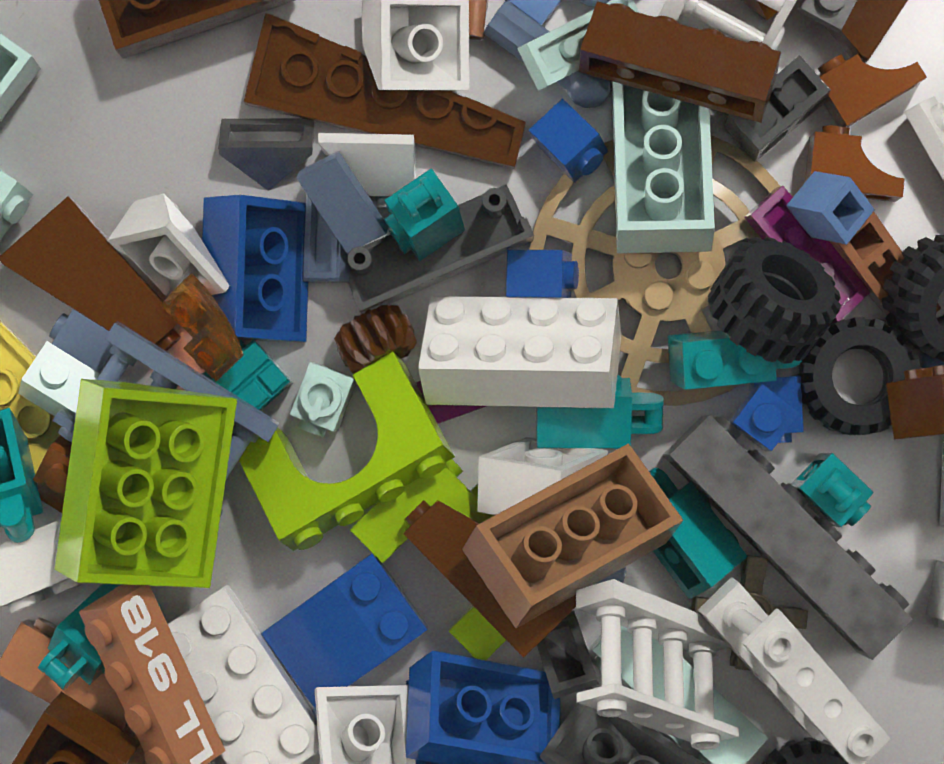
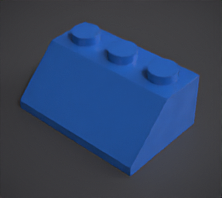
M247 195L204 197L202 241L230 286L225 293L200 297V338L306 342L308 282L303 281L306 203Z

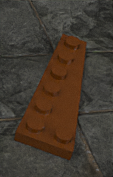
M265 13L244 98L245 105L366 134L414 135L416 146L515 169L526 125L525 121L471 98L460 96L453 91L378 90L368 59L362 52L337 44L321 37L317 33L272 14Z

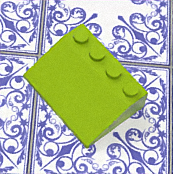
M81 378L54 570L77 583L210 588L237 399L234 397L128 382Z

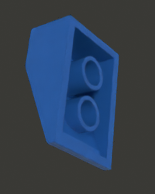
M371 553L263 631L261 635L315 708L316 687H348L426 632L428 625L384 564Z
M433 650L409 667L406 758L439 764H546L540 758V755L560 728V697L554 699L545 671Z

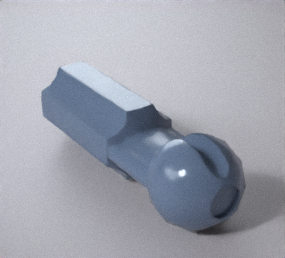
M505 1L488 23L483 33L524 63L517 48L550 31L511 2ZM579 70L556 82L567 90L568 96L576 105L583 108H596L602 105L610 94L612 87L611 81L581 73Z

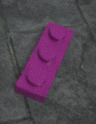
M783 185L779 186L744 218L762 240L768 237L774 238L781 243L783 241L790 243L795 248L802 249L808 253L812 259L818 261L825 268L824 271L832 276L835 281L834 287L839 290L841 297L839 300L841 305L840 311L831 324L837 323L871 292L829 241L810 237L786 206L793 198Z

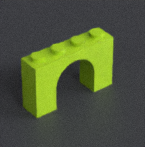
M393 351L353 374L375 417L378 429L377 444L373 456L358 474L338 483L328 484L310 480L287 435L278 427L269 442L259 436L256 443H249L240 457L239 462L278 540L291 550H304L315 546L323 539V534L338 525L346 526L356 522L364 515L363 510L379 501L388 502L397 498L404 492L406 485L418 478L426 479L438 474L445 468V463L455 457L406 364Z
M453 459L447 461L445 468L438 474L426 479L418 478L406 485L404 492L397 498L388 502L379 501L350 529L382 563L408 539L403 533L410 526L404 519L423 500L430 506L439 500L478 523H482L495 516L478 512V485L470 491L457 478L463 470ZM473 605L449 628V632L475 659L487 660L506 641Z

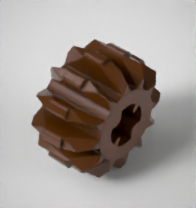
M380 305L376 309H368L365 313L354 316L351 322L342 325L334 338L338 347L337 351L343 363L352 374L362 370L392 351L400 359L407 357L417 344L414 335L415 330L399 305Z

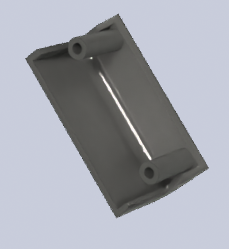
M507 184L498 188H491L484 194L459 204L465 231L421 261L417 259L412 250L404 254L391 235L365 246L353 248L348 254V263L350 265L348 284L359 312L363 314L368 309L373 310L380 305H388L507 253V250H514L533 242L534 233L527 218L524 219V216H521Z

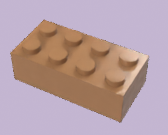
M628 443L476 525L462 550L514 627L518 628L576 595V590L596 584L663 546L683 522V519Z

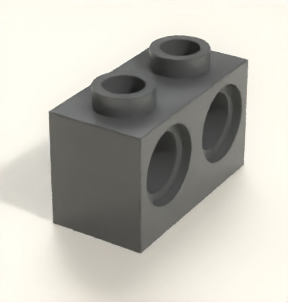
M799 55L777 74L762 123L729 114L725 129L753 161L756 162L826 102L831 89Z

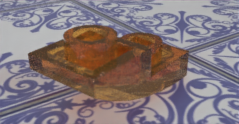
M191 273L160 305L172 316L177 324L182 326L193 337L183 349L217 382L243 356V352L226 315L205 286Z

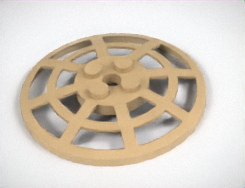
M711 135L712 164L716 152H719L750 171L768 190L769 194L780 186L758 161L754 162L747 153L737 146ZM613 140L604 143L609 152L604 155L603 159L614 177ZM564 173L547 196L538 215L533 231L534 239L530 244L529 250H543L547 235L573 243L572 261H577L579 267L578 287L573 289L576 298L623 299L630 308L642 315L634 339L630 340L623 335L621 337L620 351L628 354L621 377L630 378L632 392L657 393L664 397V405L678 406L702 402L727 393L739 386L740 384L682 391H651L637 387L646 361L669 363L668 349L651 347L660 321L674 322L685 319L691 333L712 331L702 310L710 304L708 302L710 288L725 267L723 249L745 238L748 241L750 238H760L744 218L750 212L746 205L731 190L713 179V195L724 202L739 221L714 232L712 251L670 252L679 257L682 269L677 277L666 279L661 277L655 268L657 257L666 252L617 253L615 236L593 230L604 211L615 202V184L594 201L584 215L580 225L553 217L560 201L574 183ZM587 248L613 256L612 273L614 282L592 293L589 292L585 275V254Z

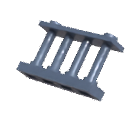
M119 321L114 323L105 337V340L113 344L109 350L113 355L97 380L118 382L128 365L134 367L137 360L154 370L150 376L153 379L150 386L177 389L180 386L186 391L234 397L237 399L233 426L234 433L232 434L226 479L249 443H256L259 436L269 442L279 426L278 421ZM61 409L53 421L61 426L58 433L72 442L76 413L72 416Z

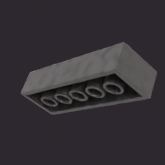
M710 414L701 416L662 456L689 483L692 482L695 488L706 496L709 503L763 558L768 559L767 562L857 653L873 660L913 620L904 611L910 604L890 584L888 586L882 582L878 584L871 577L876 570L856 550L852 552L850 549L845 551L837 543L842 535L824 517L818 518L815 516L812 518L803 509L809 503L806 498L790 483L785 484L782 482L779 484L770 475L775 469L774 466L758 450L754 449L752 451L749 449L746 451L736 441L741 436V433L724 416H716L715 418Z

